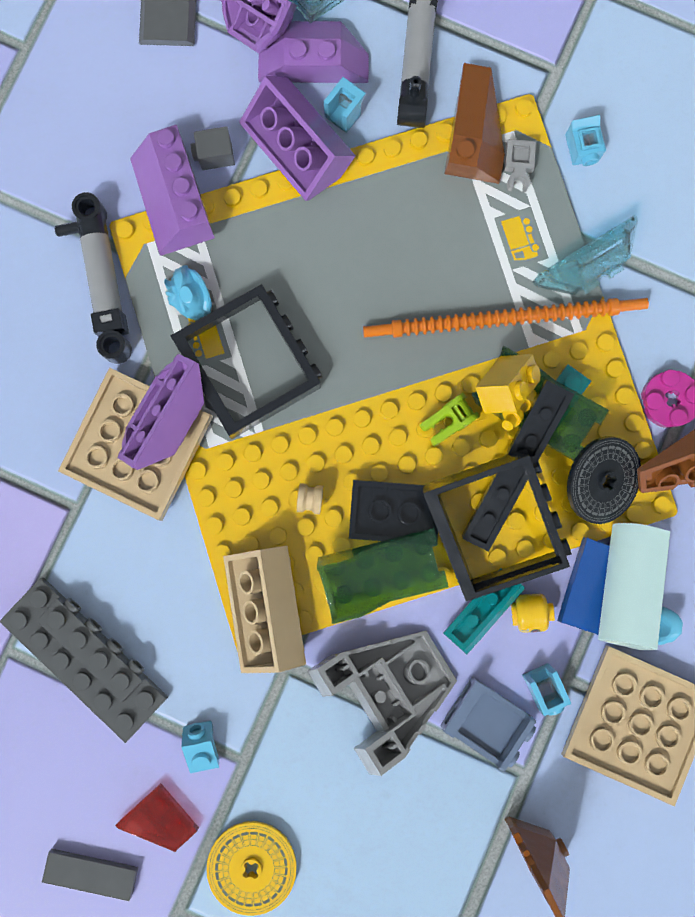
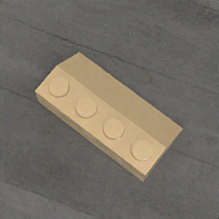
M288 546L223 556L241 673H279L306 665Z

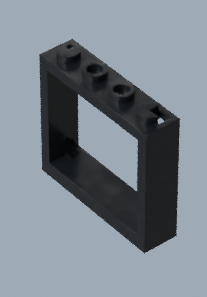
M262 284L170 335L181 355L199 364L203 393L231 440L321 388L319 380L323 378L316 364L310 365L305 355L308 354V351L301 339L295 340L290 331L294 328L287 315L281 316L276 308L279 303L272 290L266 292ZM261 301L308 381L234 422L187 341L254 303Z
M526 448L423 486V494L465 601L570 567L567 556L572 554L566 538L560 539L557 529L562 528L560 519L556 511L550 512L547 504L548 501L552 500L547 484L540 485L537 474L542 473L536 455L530 457ZM523 465L554 552L473 579L440 493Z

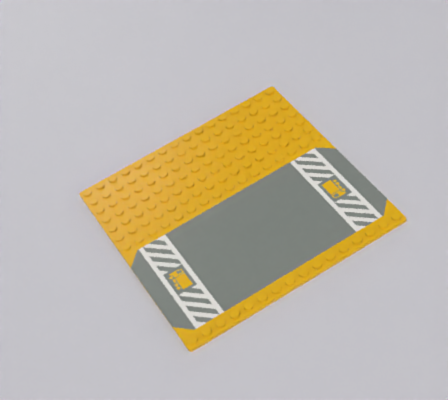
M527 94L497 103L504 153L508 139L536 141L535 167L532 173H527L530 178V185L526 192H523V184L518 180L514 181L512 191L507 190V181L512 172L504 171L505 156L499 184L444 174L454 117L425 125L424 128H415L350 148L356 156L342 177L309 201L303 199L280 170L203 193L201 197L215 238L162 256L159 254L146 211L114 220L110 223L109 227L154 377L166 365L173 362V358L177 354L181 355L170 335L197 321L186 318L175 307L169 305L168 297L165 294L167 289L164 280L171 281L175 269L184 265L199 273L205 282L212 302L211 312L261 284L266 292L272 290L279 303L276 306L281 316L287 315L294 328L290 331L295 340L301 339L308 351V354L305 355L310 365L315 363L323 377L319 380L321 382L319 390L232 440L203 393L204 404L201 410L211 414L213 418L185 473V480L236 649L237 643L223 556L288 546L302 635L459 585L439 532L437 545L349 539L353 480L425 485L505 456L522 422L518 426H514L510 431L505 430L502 427L503 414L484 413L475 388L500 356L533 354L541 374L540 381L534 388L536 394H538L545 379L554 383L568 364L591 380V383L550 438L538 460L542 473L537 474L540 485L547 484L552 500L547 502L550 512H557L562 528L557 529L560 539H567L570 549L580 547L583 537L595 541L611 537L612 525L615 523L649 525L674 517L677 514L678 510L671 490L641 493L638 489L636 497L629 508L617 519L605 524H594L581 519L570 506L567 495V480L571 466L580 451L595 439L613 436L627 441L636 450L641 466L658 455L611 317L607 313L604 317L598 314L595 318L592 315L589 318H585L582 315L580 319L573 316L572 320L565 317L564 321L557 318L555 322L552 319L544 322L542 319L540 323H536L533 320L532 324H528L525 321L523 325H520L519 322L515 326L508 323L506 327L501 323L499 327H496L495 324L491 328L484 325L483 329L476 326L475 330L468 327L466 331L463 328H459V331H455V328H452L451 332H447V329H444L442 333L439 330H435L434 334L431 331H427L426 335L423 332H419L416 336L412 332L410 336H407L405 333L402 337L394 338L393 335L364 338L363 326L391 324L392 320L400 319L402 322H405L406 319H409L410 322H413L414 318L421 321L422 317L430 320L431 316L434 319H438L439 315L442 318L450 315V318H453L454 314H458L459 317H462L463 313L470 316L471 312L478 315L480 311L483 314H486L487 311L493 314L495 310L502 313L503 309L510 312L512 308L518 311L520 307L526 310L529 306L532 309H535V306H539L542 309L544 305L551 308L552 304L559 307L560 303L567 306L569 302L572 305L580 302L582 305L584 301H588L591 304L592 300H596L599 303L601 299H604L533 95ZM261 301L254 303L187 341L234 422L308 381ZM464 393L467 397L465 399L474 413L478 412L480 417L434 447L430 441L431 438L438 434L441 429H445L452 424V419L449 417L436 424L434 429L431 428L425 432L419 425L441 410L452 399ZM494 475L441 493L443 504L473 579L498 571L500 568L504 569L554 552L529 481L526 482L489 552L462 539V534ZM300 483L307 484L308 487L324 486L320 515L314 514L310 510H305L303 513L297 512Z

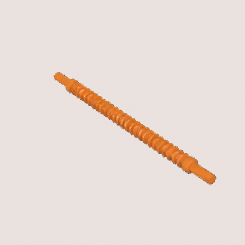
M609 298L607 302L604 299H601L599 303L596 300H592L591 304L588 301H584L582 305L580 302H576L575 305L569 302L567 306L560 303L559 307L552 304L551 308L544 305L542 309L539 306H535V309L529 306L526 310L520 307L518 311L512 308L510 312L503 309L502 313L495 310L493 314L490 311H487L486 314L480 311L478 315L471 312L470 316L463 313L462 317L454 314L453 318H450V315H446V318H442L439 315L438 319H434L431 316L430 320H426L425 317H422L421 321L414 318L413 322H410L409 319L402 322L399 319L392 320L391 324L363 326L364 338L393 335L394 338L402 337L405 333L407 336H410L413 332L417 336L419 332H423L426 335L427 331H431L434 334L435 330H439L442 333L444 329H447V332H451L452 328H455V331H459V328H463L466 331L468 327L475 330L476 326L483 329L484 325L491 328L493 324L499 327L501 323L506 327L508 323L515 326L517 322L520 325H523L525 321L528 324H532L533 320L536 323H540L542 319L544 322H548L549 319L555 322L557 318L564 321L565 317L572 320L573 316L580 319L582 315L585 318H589L590 315L595 318L598 314L604 317L606 313L609 316H615L624 311L648 309L649 301L648 298L620 301L618 298Z

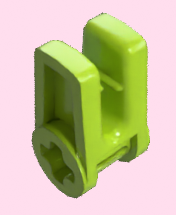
M464 393L452 399L441 410L419 425L425 432L431 428L434 429L435 425L445 418L449 417L452 419V424L445 429H441L438 434L431 438L430 441L434 447L480 417L478 412L474 413L465 400L467 397Z

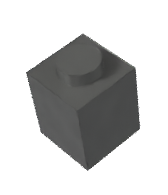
M228 127L194 132L195 143L190 144L193 160L199 161L202 170L235 165Z

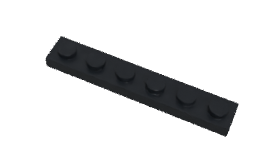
M545 379L505 456L526 448L530 457L536 455L537 460H539L570 404L574 393ZM523 465L494 474L462 534V539L489 552L528 481Z

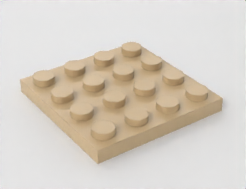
M109 367L58 472L144 514L163 521L213 416L200 410L198 417L192 423L175 455L136 470L120 460L118 454L122 449V440L126 427L150 386Z
M606 645L561 755L675 807L695 757V684Z

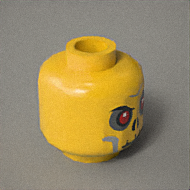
M541 593L521 594L511 604L513 626H518L519 631L522 633L544 632L549 627V621H555L553 603H547L545 595Z

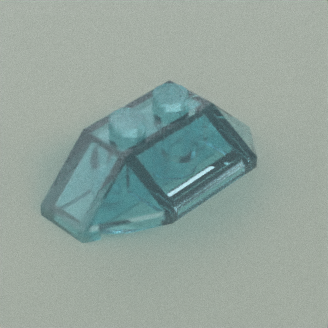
M636 215L630 217L571 255L542 271L534 279V285L570 295H576L581 291L587 294L601 285L600 279L608 276L609 279L617 276L625 270L622 265L631 258L639 219Z

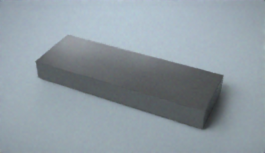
M51 849L48 852L42 883L130 901L138 867Z

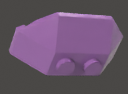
M220 0L222 2V13L227 32L259 54L285 33L297 7L296 4L289 0Z
M291 21L285 33L259 54V82H262L265 76L287 77L292 83H338L342 77L351 83H368L369 54L341 21Z
M177 354L173 358V362L166 365L155 377L126 427L122 440V449L118 454L120 460L139 470L175 455L204 404L198 363Z

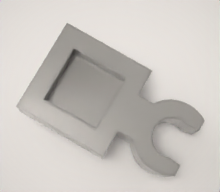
M507 140L504 171L512 172L507 181L508 191H512L514 181L517 180L522 182L523 192L527 191L530 185V178L527 173H532L535 167L536 141Z

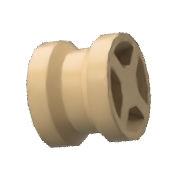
M300 483L297 512L303 513L305 510H310L314 514L320 515L324 486L308 487L307 484Z

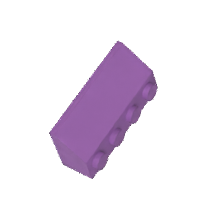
M265 76L239 121L242 127L305 201L311 200L340 179L356 156L287 77Z
M177 125L149 133L130 160L160 256L214 239L215 237Z

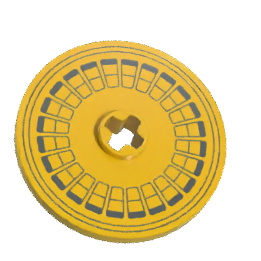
M246 821L233 825L217 838L209 853L207 879L210 889L224 907L237 914L255 916L270 912L277 908L292 890L297 868L295 853L286 836L272 825L258 821ZM247 862L250 865L258 864L256 874L253 871L246 872Z

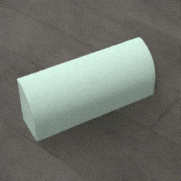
M615 523L612 525L598 640L637 650L658 649L670 531L635 523Z

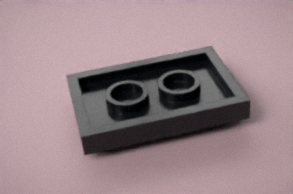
M353 480L349 539L437 545L438 529L423 494L424 485Z

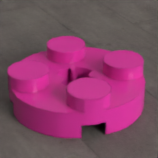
M670 369L649 379L641 393V400H643L645 407L643 410L647 418L663 428L679 427L691 422L695 418V380L686 373ZM667 392L669 394L674 393L677 396L676 399L678 401L676 405L672 404L669 406L666 404L668 399L665 397V394Z

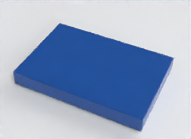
M582 538L558 615V622L597 635L599 634L609 545L589 538Z

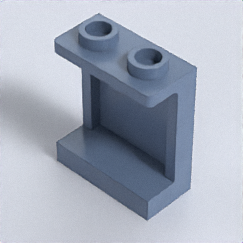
M472 676L440 726L443 732L452 738L456 737L494 763L498 769L505 772L507 767H513L520 755L518 750L523 742H528L534 735L536 720Z

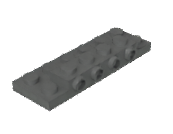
M40 578L4 615L0 623L126 743L165 702L168 696L143 673L144 668L138 661L133 658L129 660L122 653L123 648L116 640L112 638L108 640L101 633L102 627L95 620L87 619L79 612L81 607L71 598L66 599L45 578Z

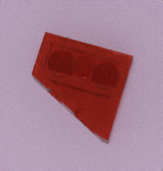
M161 783L115 825L124 832L173 852H176L199 829L197 824Z

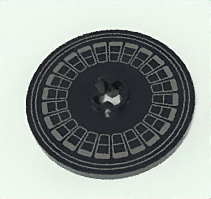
M613 436L601 437L586 445L575 458L568 475L567 495L571 508L581 519L594 524H605L617 519L632 504L639 489L637 469L641 466L636 450L630 443Z

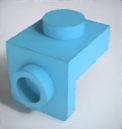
M212 721L184 726L181 748L189 772L195 773L219 768V756L213 740Z

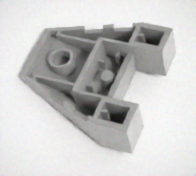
M427 631L333 654L307 671L323 697L333 696L347 685L351 687L377 732L357 745L354 750L368 773L378 776L385 774L407 756L417 736L421 735L426 728L425 724L434 711L439 709L457 682Z

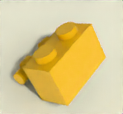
M533 354L500 356L475 387L483 412L502 413L504 417L502 427L505 430L510 431L514 426H518L522 422L524 412L529 411L537 395L534 388L539 383L541 374Z

